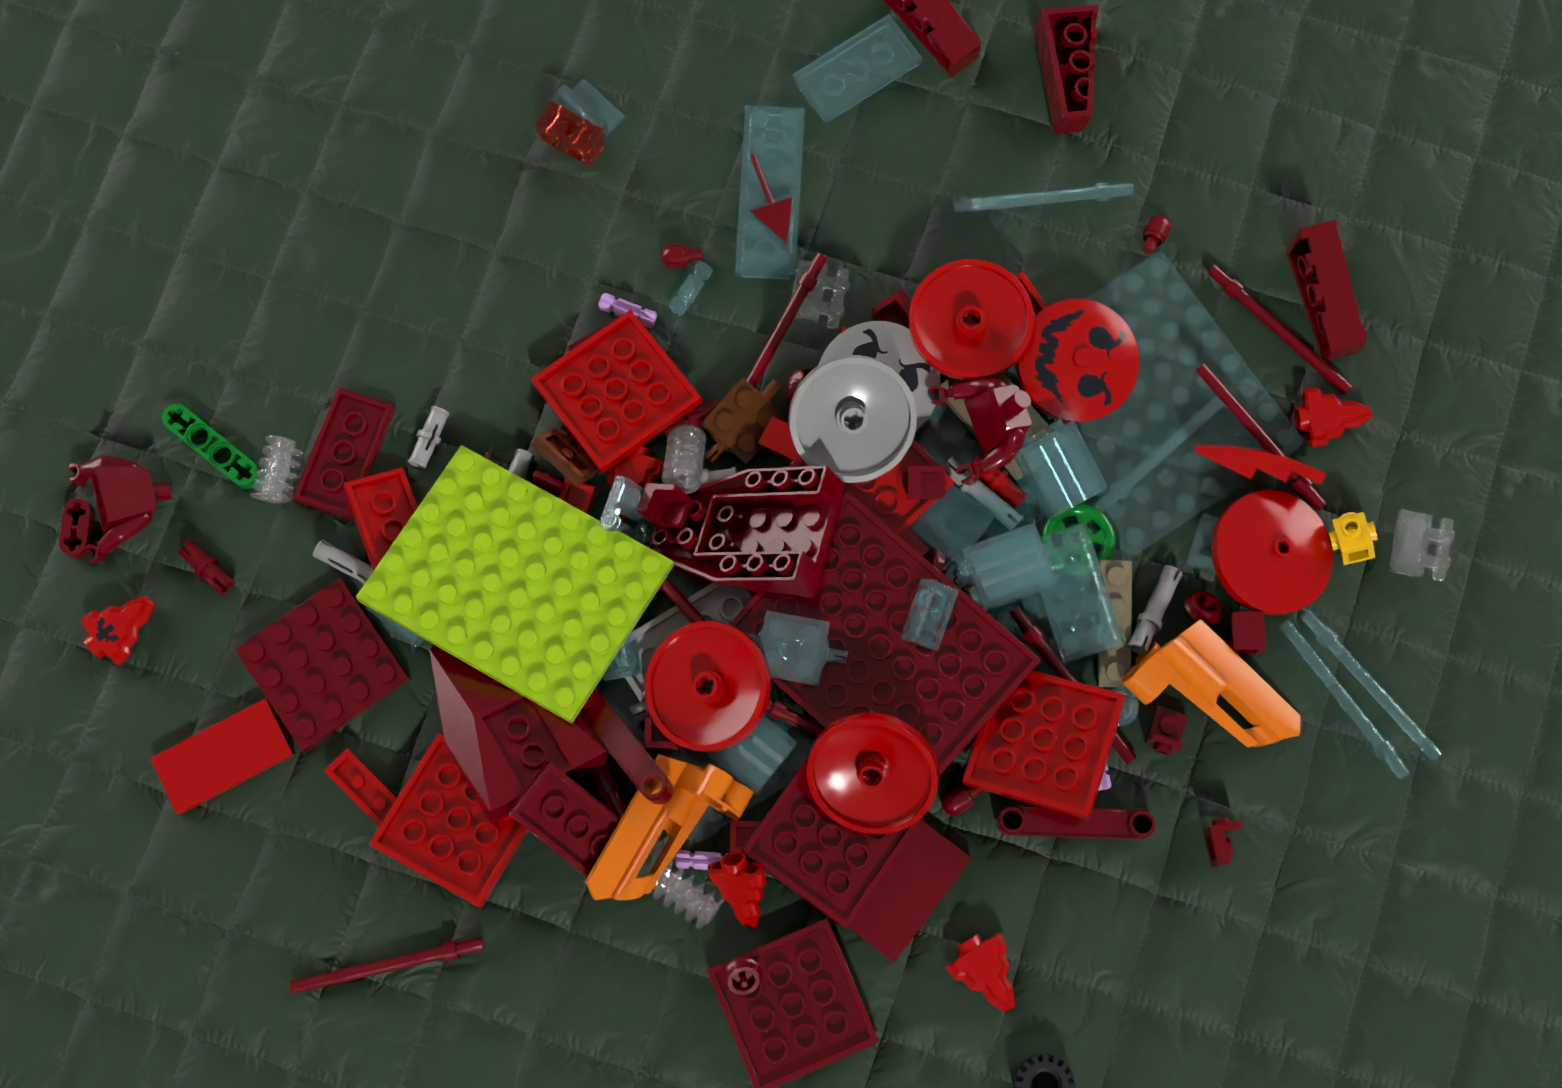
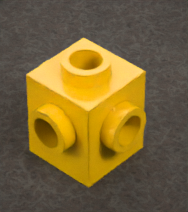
M1349 512L1332 520L1334 531L1328 532L1333 551L1339 549L1344 565L1375 558L1373 541L1378 540L1373 521L1367 523L1364 512Z

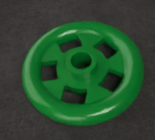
M1073 503L1056 509L1048 516L1041 530L1040 542L1044 556L1055 569L1070 576H1087L1098 572L1099 560L1111 559L1115 550L1116 538L1113 526L1104 513L1087 504ZM1075 516L1078 524H1073L1066 528L1063 519ZM1091 520L1100 528V531L1095 535L1085 526ZM1075 534L1082 535L1084 542L1081 544L1074 542L1073 536ZM1053 535H1063L1062 543L1064 547H1054ZM1094 543L1102 547L1097 557L1088 553ZM1068 552L1073 555H1081L1080 564L1066 561Z

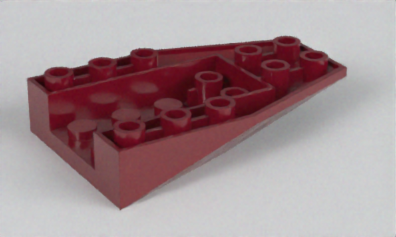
M827 465L747 469L685 491L693 501L683 526H655L648 548L672 560L674 567L717 584L814 598L845 484Z
M434 646L429 649L445 745L490 825L508 816L507 810L548 760L567 776L573 773L576 779L605 765L607 751L580 714L571 724L439 647Z

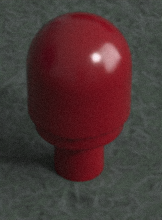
M1155 215L1149 219L1143 231L1145 243L1142 251L1148 255L1153 254L1155 248L1161 246L1166 241L1171 230V223L1167 217Z
M684 244L668 245L661 252L663 265L670 269L686 268V266H690V261L703 260L702 248L689 249V246Z
M963 784L961 786L957 785L943 795L941 807L948 815H960L970 809L971 805L975 804L972 799L982 794L984 790L970 786L965 788Z

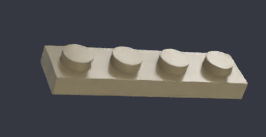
M1099 560L1097 687L1126 688L1121 683V680L1131 669V649L1127 645L1131 640L1132 561Z

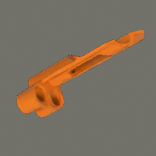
M1201 619L1162 647L1155 641L1150 643L1147 653L1137 656L1135 660L1137 664L1121 680V683L1144 705L1152 702L1170 684L1247 748L1261 747L1300 736L1301 715ZM1220 694L1253 728H1241L1216 704L1218 695Z
M658 754L655 762L670 779L674 789L673 796L669 802L657 805L651 803L637 790L585 880L594 900L607 898L632 900L640 898L644 894H650L708 806L738 821L754 792L733 780V777L725 771L711 764L703 768ZM662 783L657 784L653 788L652 794L660 791ZM664 829L669 839L648 875L636 877Z

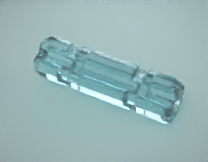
M699 261L692 270L694 274H689L677 292L678 297L674 296L669 303L668 308L674 314L679 316L685 314L689 308L688 302L690 304L693 302L705 284L703 281H707L713 273V269L707 263Z

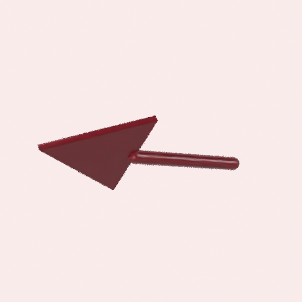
M752 153L750 158L769 205L750 212L787 244L793 196L774 203L758 159Z

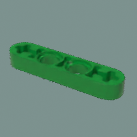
M172 404L164 410L162 414L163 424L237 486L243 489H251L259 484L262 476L259 467L189 409L181 404ZM177 414L190 426L185 429L175 422L172 417ZM199 430H206L208 432L206 442L200 445L194 444V434ZM222 448L230 449L231 457L227 462H216L215 456L217 451ZM238 463L243 469L250 470L251 478H242V475L233 467Z

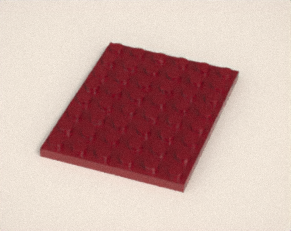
M848 491L841 499L814 598L759 590L728 624L743 631L755 641L767 661L771 680L824 728L838 719L859 713H879L900 719L915 728L930 744L938 762L939 776L1041 661L1035 653ZM926 583L950 591L952 595L948 607L939 609L934 615V624L939 630L937 637L929 631H922L913 640L907 638L906 634L914 626V619L912 617L914 610L927 611L935 603L934 592L929 587L923 585ZM922 589L929 591L932 596V602L926 608L916 606ZM946 610L940 627L937 623V617L940 612ZM927 634L933 637L935 644L934 646H929L916 640L919 636Z

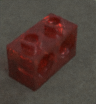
M553 101L550 102L536 123L541 141L588 167L592 166L606 144L602 128Z

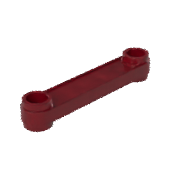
M595 688L579 714L647 800L657 805L669 802L674 793L670 779L603 694ZM662 783L660 791L652 794L653 788L657 784Z
M1009 806L1002 809L996 818L997 828L1001 833L1017 837L1142 840L1151 836L1156 827L1152 814L1145 810L1093 808L1090 819L1087 820L1045 807ZM1004 814H1015L1019 819V827L1013 830L1005 827L1003 824ZM1135 817H1142L1146 820L1148 828L1145 833H1139L1134 829L1133 819Z

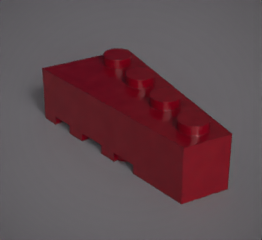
M883 0L951 78L979 58L981 47L979 36L967 26L949 0Z
M1099 5L1041 9L1033 26L1054 134L1083 132L1092 116L1093 69L1096 58L1094 51L1097 39L1096 17Z
M1336 220L1302 227L1288 246L1286 253L1321 357L1324 361L1358 353L1366 344L1367 333L1360 320Z

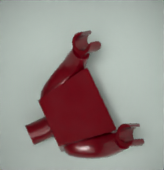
M981 378L951 384V388L948 389L940 386H932L928 389V392L941 391V398L938 401L930 402L935 405H943L951 397L954 400L967 399L964 403L984 457L977 461L978 465L974 467L968 464H961L957 467L956 473L958 475L970 471L969 477L961 481L963 484L974 485L978 480L979 474L987 475L1009 464L1015 458L1026 437L1025 433L1032 424L1027 411V407L1031 403L1028 393L1020 390L1016 385L1007 386L1004 380L996 378Z
M100 456L82 463L81 466L75 463H71L68 466V470L77 473L73 478L68 479L72 483L84 485L91 477L102 531L105 533L97 545L89 544L84 547L85 553L96 552L95 557L89 563H103L107 559L108 553L139 534L152 522L153 515L157 510L156 502L171 500V489L168 482L152 484L149 470L127 459L114 456Z

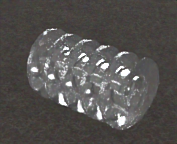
M683 425L676 427L669 433L662 474L664 484L677 485L686 494H691L699 489L701 486L700 480L702 479L706 444L704 431L698 427Z
M269 435L265 438L269 446H265L262 449V453L266 457L261 458L259 461V465L264 469L256 472V477L261 481L254 482L253 484L254 490L258 493L251 494V497L275 504L289 503L291 499L283 493L284 491H293L294 487L286 483L287 479L297 478V475L289 471V469L300 467V463L292 458L293 456H302L303 452L295 447L297 444L295 441L281 436Z
M671 861L656 882L652 898L657 900L665 895L664 906L668 907L676 902L674 913L678 915L686 909L685 920L689 922L697 917L695 927L701 929L712 921L725 899L722 898L715 902L716 891L714 889L706 895L703 894L705 883L703 882L694 888L695 876L693 875L683 880V868L672 873L673 861Z

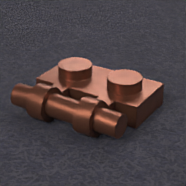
M564 425L558 430L553 428L538 435L532 443V446L541 453L542 457L556 467L575 486L593 478L596 473L602 474Z

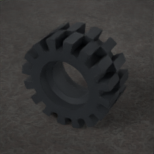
M1037 1054L1028 1057L1018 1066V1071L1013 1079L1015 1081V1087L1013 1088H1032L1034 1076L1042 1071H1047L1055 1077L1057 1088H1076V1083L1073 1080V1072L1070 1071L1069 1066L1060 1058L1048 1054Z

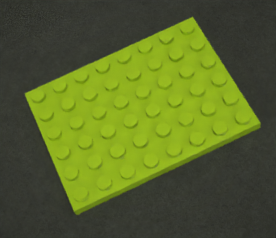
M461 445L356 595V599L365 606L572 724L668 576L674 563L658 552Z

